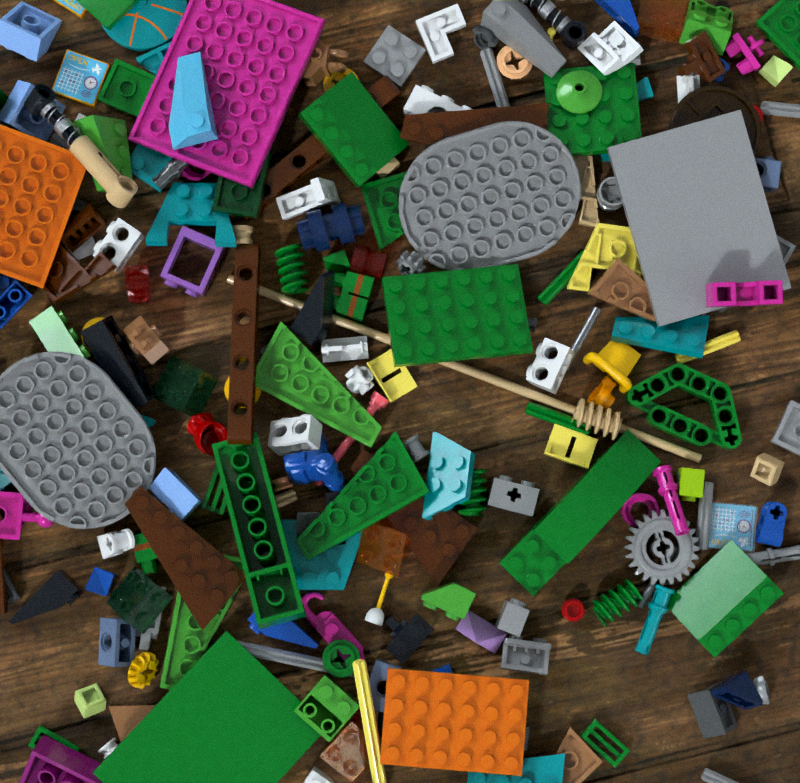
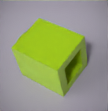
M678 468L677 484L679 489L677 495L682 496L681 501L695 502L696 498L703 497L705 470Z

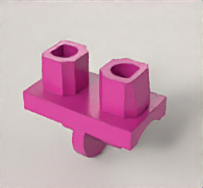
M737 32L732 36L733 40L726 45V53L730 58H733L740 52L743 53L745 59L736 65L742 76L753 70L755 72L759 71L761 65L752 52L755 51L759 58L765 53L761 46L765 41L760 39L756 42L751 35L746 39L751 45L748 47Z

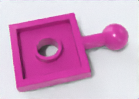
M0 491V508L5 512V518L0 521V539L20 540L22 521L37 522L43 528L51 527L54 522L43 517L40 513L23 512L24 497L21 493Z

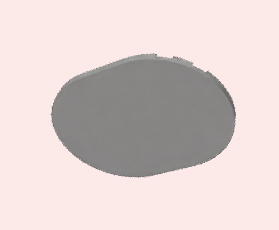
M521 121L493 123L442 139L420 153L408 168L400 187L399 217L404 233L413 248L428 262L441 269L450 271L507 265L548 250L568 231L575 219L581 197L580 176L577 165L567 147L546 129Z
M59 351L42 352L25 357L11 365L0 375V469L38 513L60 525L75 529L98 528L113 524L127 516L130 512L125 506V502L139 486L148 492L156 468L154 439L146 421L101 367L82 356Z

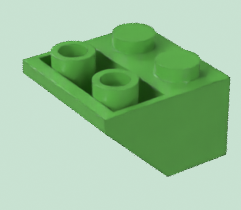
M690 0L680 32L679 43L684 44L698 33L706 31L717 54L723 56L732 32L734 11H730L725 6L717 7L710 5L704 0Z
M451 582L423 592L420 598L424 600V606L434 611L437 610V607L445 610V616L458 621L459 618L465 619L476 593L457 583Z
M325 673L296 707L294 712L330 742L360 706L357 699Z

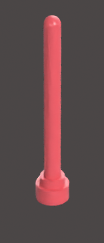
M374 391L369 397L371 399L368 402L370 405L366 411L373 416L377 410L380 411L381 408H385L389 401ZM347 435L332 455L336 459L337 464L355 441L354 438ZM314 481V483L320 486L323 484V481Z

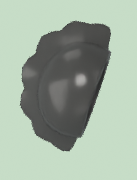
M479 25L473 28L474 42L478 48L483 50L495 47L498 44V38L489 30Z

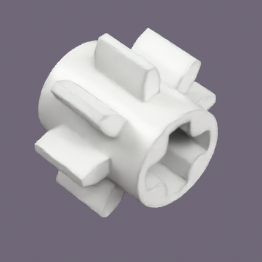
M356 365L345 374L348 378L346 386L355 394L360 392L364 395L374 386V383L371 382L373 380V373L367 367L362 366L359 368Z

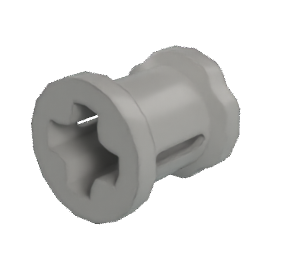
M418 434L403 442L414 464L430 454L429 450H425L419 441Z

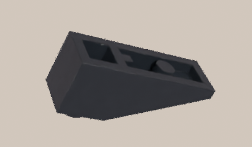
M333 270L320 275L290 328L310 345L319 340L322 342L330 332L328 328L332 323L335 272Z
M63 569L57 570L9 622L11 624L19 623L67 604L71 606L79 599L80 595L78 593L82 588Z

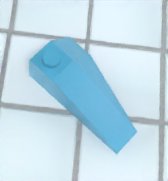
M201 52L178 57L169 120V132L173 150L218 139Z

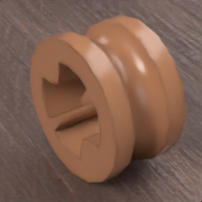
M288 476L271 481L275 486L274 492L294 486L293 483H290Z

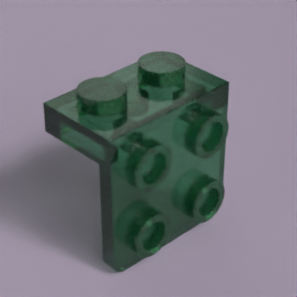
M134 567L127 573L118 588L111 593L107 603L125 622L144 634L172 600L173 596L153 582L141 569Z

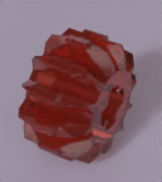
M140 264L127 266L125 269L127 299L130 303L136 304L149 302L151 299L148 267Z

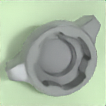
M761 675L754 679L753 684L763 700V704H769L768 684L764 676Z

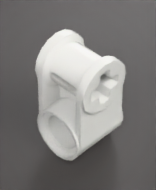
M128 528L97 536L103 559L123 554V552L133 549L135 546L134 535Z

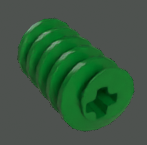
M302 244L287 245L274 253L276 258H280L276 261V265L282 267L278 270V274L283 276L279 279V283L285 285L281 288L282 293L300 294L310 290L309 288H303V285L307 284L309 280L302 279L301 277L307 274V271L300 270V267L306 263L298 261V258L304 256V253L297 252V249L301 248Z
M473 469L470 499L459 504L464 506V508L458 510V514L463 516H486L481 514L480 511L486 510L487 506L480 504V502L487 500V497L480 495V493L487 491L486 487L481 486V483L487 481V478L481 476V474L487 472V469Z
M628 579L624 580L625 588L620 584L616 585L617 593L609 589V598L601 594V603L597 599L592 600L594 606L592 609L604 627H607L605 619H609L612 623L615 622L613 614L618 615L620 618L623 617L621 609L629 613L630 603L637 608L638 598L644 602L637 588Z

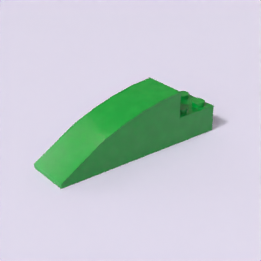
M627 429L499 561V564L534 596L565 563L569 564L591 541L661 461Z
M254 432L253 445L228 444V440L212 444L258 627L264 629L306 617L296 578V570L258 433Z

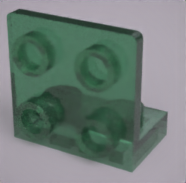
M171 356L154 387V391L157 394L155 399L192 417L202 412L218 379L195 366Z

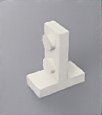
M317 177L310 180V185L277 197L276 201L282 220L291 219L324 205L331 206L341 203L334 181Z

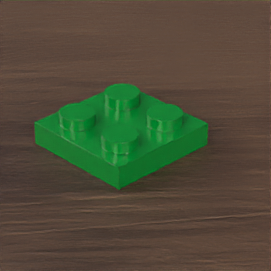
M115 59L97 100L137 118L156 76L119 59Z

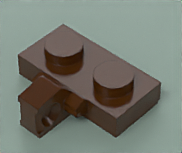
M706 31L698 33L684 43L689 55L686 56L688 62L677 68L681 77L684 75L688 76L691 73H694V75L700 74L704 83H710L726 72Z

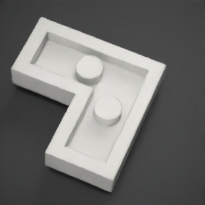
M458 3L416 20L417 28L433 64L454 56L446 34L466 27V22Z

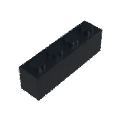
M112 315L80 332L83 336L84 344L94 356L95 363L112 378L135 408L157 397Z

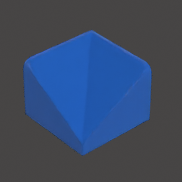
M95 566L85 589L106 597L110 596L117 574Z

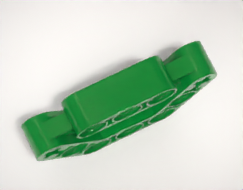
M674 364L638 383L625 393V402L630 407L647 413L646 421L650 426L693 446L699 447L713 443L724 450L737 448L741 444L742 436L730 387L686 365ZM673 369L681 371L682 378L680 381L672 378L671 372ZM695 378L702 381L703 387L701 390H696L693 387L692 383ZM653 380L661 382L662 389L660 392L652 389L651 382ZM676 387L707 401L714 430L667 407L658 405L651 400ZM716 388H720L723 391L724 397L722 400L715 398L714 390ZM645 389L647 394L641 396L639 401L632 400L631 397L634 395V392L639 393ZM655 410L663 414L661 423L655 422L652 417ZM721 410L726 411L729 415V420L726 423L719 419ZM676 420H680L684 424V430L681 433L674 429V422ZM730 425H731V427H732L731 429H726V430H722V428H721V427H727V426H730ZM698 429L705 433L703 442H699L695 438V432ZM728 435L733 436L734 441L725 442V437H728Z

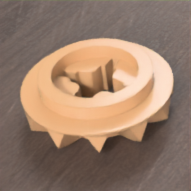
M507 45L497 55L499 71L502 73V76H506L511 80L521 79L527 75L533 65ZM511 54L516 60H521L518 63V70L514 65L508 64L511 62Z

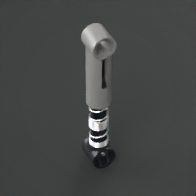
M520 0L523 4L529 2L530 7H534L537 10V14L545 19V21L549 20L552 23V27H556V31L559 32L566 47L576 49L584 42L587 34L584 23L573 19L570 20L568 16L562 15L560 13L561 10L558 11L550 0ZM576 31L580 37L574 39L570 37L569 32Z

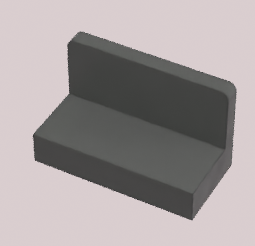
M721 682L713 684L705 690L688 694V699L703 738L725 735L738 727L730 704L711 695V691L720 685Z

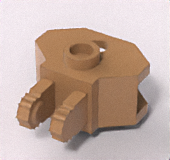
M318 39L302 76L307 86H317L326 76H331V73H344L347 66L342 63L333 62V60L347 59L348 52L341 49H330L329 45H324Z
M141 315L123 329L131 341L129 344L130 348L137 355L141 353L153 366L157 363L158 359L171 351L160 338L163 334L154 324L150 326Z

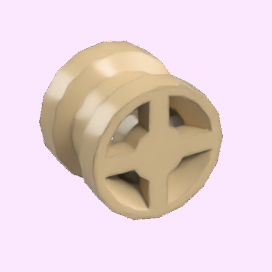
M232 226L237 244H253L251 234L253 233L252 226Z

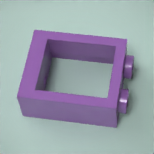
M182 226L160 275L165 280L164 284L174 289H177L178 286L185 288V293L195 298H198L199 295L205 297L227 247H216L215 239ZM185 239L214 252L200 286L170 274Z

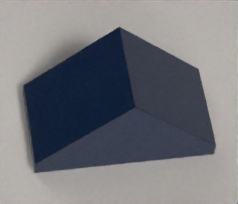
M747 671L730 676L711 691L712 696L744 710L763 705V700Z

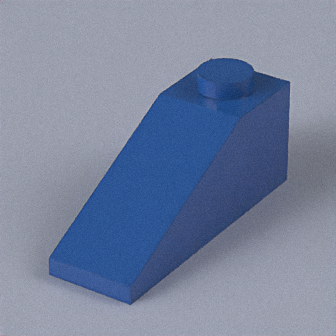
M594 0L634 39L638 37L640 27L630 0Z
M254 612L247 619L250 622L249 627L258 635L262 632L265 636L314 649L320 644L294 620L260 629Z

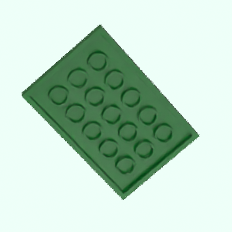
M518 264L382 277L381 282L394 367L528 354L533 351Z

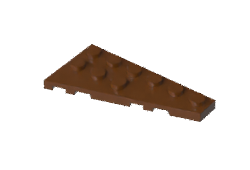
M549 103L405 115L399 139L431 146L442 139L503 121L527 122L544 128Z

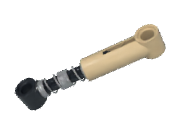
M36 84L24 102L25 108L35 116L48 119V123L54 125V130L62 139L67 140L70 152L107 192V200L117 208H125L138 191L137 184L131 178L122 175L87 135L81 136L78 133L79 130L74 129V124L69 118H65L66 115H62L59 112V108H57L54 101L56 95L50 87L44 84Z

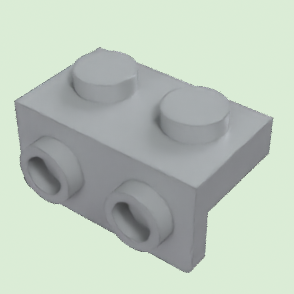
M509 635V638H505L503 641L500 669L547 675L552 644L546 643V640L541 638H533L532 641L523 640L522 636Z

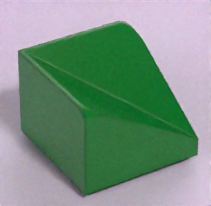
M345 250L324 256L323 258L327 272L333 270L335 273H343L351 270Z

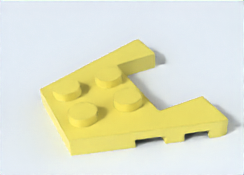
M597 223L567 285V289L589 292L592 268L607 270L617 258L644 281L630 228Z

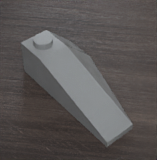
M493 0L483 11L480 26L489 30L495 37L551 78L566 63L564 56L528 7L521 1Z

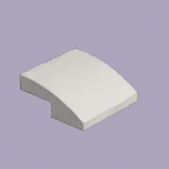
M615 21L600 35L593 32L577 47L604 76L625 66L644 51Z

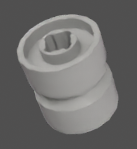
M615 176L603 180L596 191L598 207L603 211L613 212L623 205Z

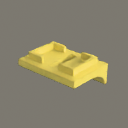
M392 349L366 363L390 403L418 387L406 366L394 367ZM399 368L402 371L384 383L381 380Z
M554 424L544 454L588 470L598 439ZM575 437L576 440L573 445L570 457L567 458L565 457V455L568 450L571 438Z

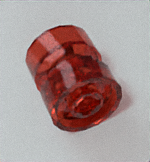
M357 244L349 272L361 275L367 273L369 277L381 281L388 252L379 249L371 251L370 247Z

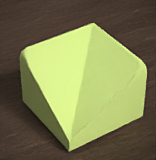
M773 55L758 73L776 87L793 66Z
M97 683L75 691L74 701L84 719L106 709L107 701Z

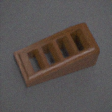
M92 203L87 204L67 225L61 242L74 252L108 224L104 215ZM72 235L76 239L72 241L69 236Z

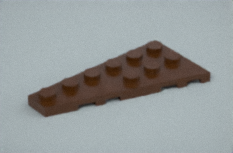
M364 449L351 466V470L355 475L373 458V455ZM423 496L387 518L437 585H439L478 528L451 509L433 515L431 520L423 519L422 513L425 497Z
M139 486L125 502V506L203 631L246 579L245 574L145 489Z

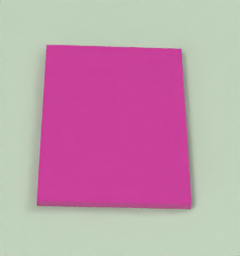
M190 0L128 140L253 189L324 28L325 19L272 0ZM201 52L218 139L173 150L169 132V120L178 57Z

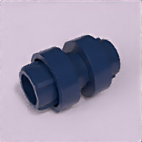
M344 202L331 205L333 214H324L323 217L320 209L306 212L308 218L296 222L303 249L308 250L316 247L317 252L331 249L329 240L335 241L340 238L342 245L355 242V236L366 232L359 206L355 204L346 207Z

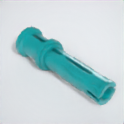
M655 583L654 587L656 590L652 601L648 602L649 612L634 649L646 655H649L663 614L668 612L667 605L671 594L675 593L674 589L661 586L658 583Z

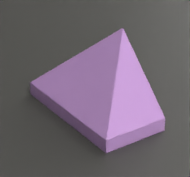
M468 610L465 619H461L455 628L475 643L493 653H496L507 633Z

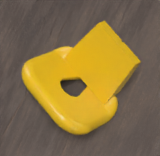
M610 341L598 354L595 352L587 353L583 358V362L585 364L593 363L601 371L606 372L611 379L620 385L619 391L626 393L632 388V383L627 376L639 360L641 354L628 344Z

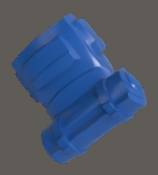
M323 432L321 434L319 450L284 455L285 470L288 478L293 483L307 485L313 481H323L328 489L340 492L345 487V478L338 469L336 459L328 453V444Z

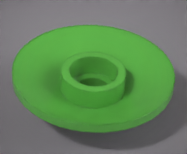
M583 70L572 71L564 75L559 81L556 89L557 100L565 110L571 113H587L593 110L601 101L602 85L599 79L590 72ZM577 86H581L584 89L582 91H577L575 88Z

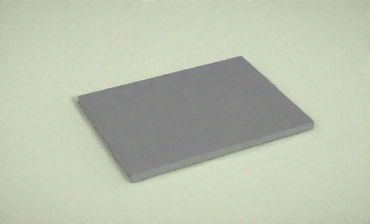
M741 110L607 148L658 327L725 308H706L705 284L782 280L783 290L791 288Z

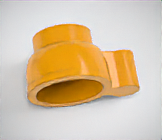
M605 376L600 385L589 395L586 401L587 404L590 401L594 402V408L600 404L603 406V412L610 408L615 401L611 391L616 386V383L608 376Z

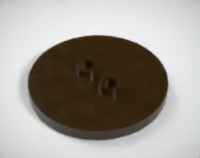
M705 86L686 95L675 107L668 126V130L741 110L754 156L761 140V123L752 103L738 91L724 86Z

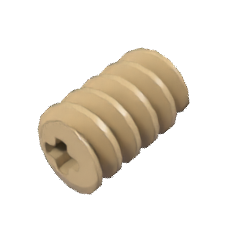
M581 398L577 403L571 423L574 419L577 420L578 428L582 423H585L586 431L591 426H594V434L603 429V437H606L611 432L612 440H615L623 417L620 419L619 411L612 415L611 408H607L603 412V406L600 404L594 409V402L592 401L585 406V399Z

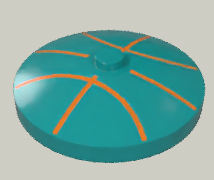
M140 0L110 31L103 25L102 27L114 42L124 48L134 51H151L172 41L187 8L188 0Z

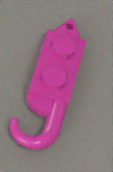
M318 592L305 594L302 597L306 612L305 618L328 644L334 640L342 639L354 643L359 650L360 659L365 660L364 646L332 612L324 611L316 616L308 607V601L311 598L315 597L323 600L324 596ZM338 649V655L345 661L350 654L343 655Z

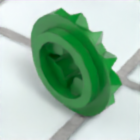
M345 639L334 640L328 644L322 656L325 669L336 677H346L354 673L352 663L354 660L360 659L359 650L354 643ZM338 649L343 655L350 654L345 659V667L341 661L332 662L338 656Z

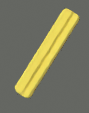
M734 330L706 341L703 356L740 342L739 332ZM674 354L676 362L679 364L696 359V357Z

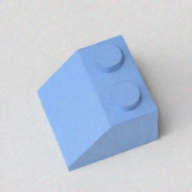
M21 1L0 19V45L37 62L48 51L62 20Z
M18 80L0 112V120L9 128L47 142L54 130V125L49 124L48 119L35 116L25 108L24 102L35 86ZM55 99V104L62 114L66 106Z
M165 467L149 488L152 491L151 495L160 503L163 502L182 521H185L203 503V500L171 468Z

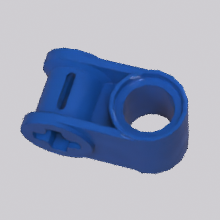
M769 501L762 506L759 523L755 532L756 543L778 548L781 546L787 516V509L783 504ZM775 509L778 511V514H770V510Z

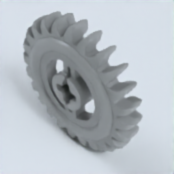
M664 509L660 510L659 516L652 510L651 518L646 514H642L644 522L634 520L637 529L629 527L628 529L633 533V536H625V539L629 540L631 544L624 545L623 548L631 550V552L624 557L633 559L628 566H637L634 575L643 572L641 580L646 581L650 577L651 585H654L657 579L661 586H664L666 579L669 585H673L674 577L681 582V574L689 576L690 573L687 568H695L691 561L699 559L694 554V551L700 550V547L694 545L695 542L699 541V538L692 537L696 529L692 528L689 533L676 536L670 515L666 516ZM663 531L670 532L678 542L679 551L677 557L672 562L670 561V556L674 551V545L670 539L664 537ZM653 533L655 538L649 544V551L654 557L660 558L662 565L654 563L646 553V543ZM660 544H665V548L662 549V552L657 551V547H659Z

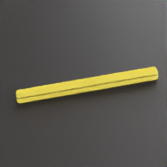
M363 659L354 660L352 665L372 782L387 783L384 764H380L381 746L367 664Z

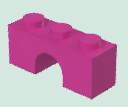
M782 280L740 283L714 282L705 284L706 308L783 304Z

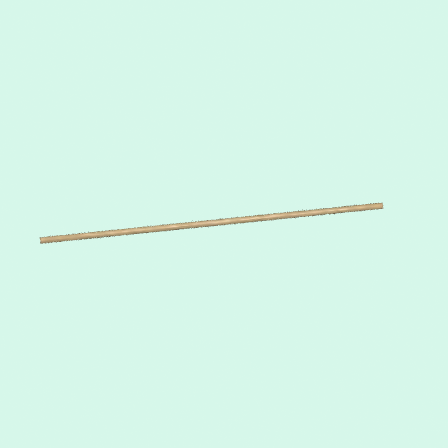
M229 274L227 283L234 285V275ZM260 286L259 295L297 310H301L305 303ZM333 314L332 323L391 345L390 335L388 336L386 333ZM459 361L438 363L558 410L574 414L576 408L574 405ZM621 424L619 430L621 434L628 429L642 442L697 463L701 460L702 454Z

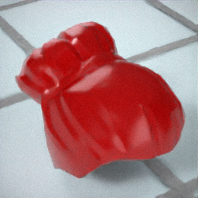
M197 413L188 422V433L194 436L197 447L205 455L214 456L212 444L227 440V428L222 423L214 421L210 413Z

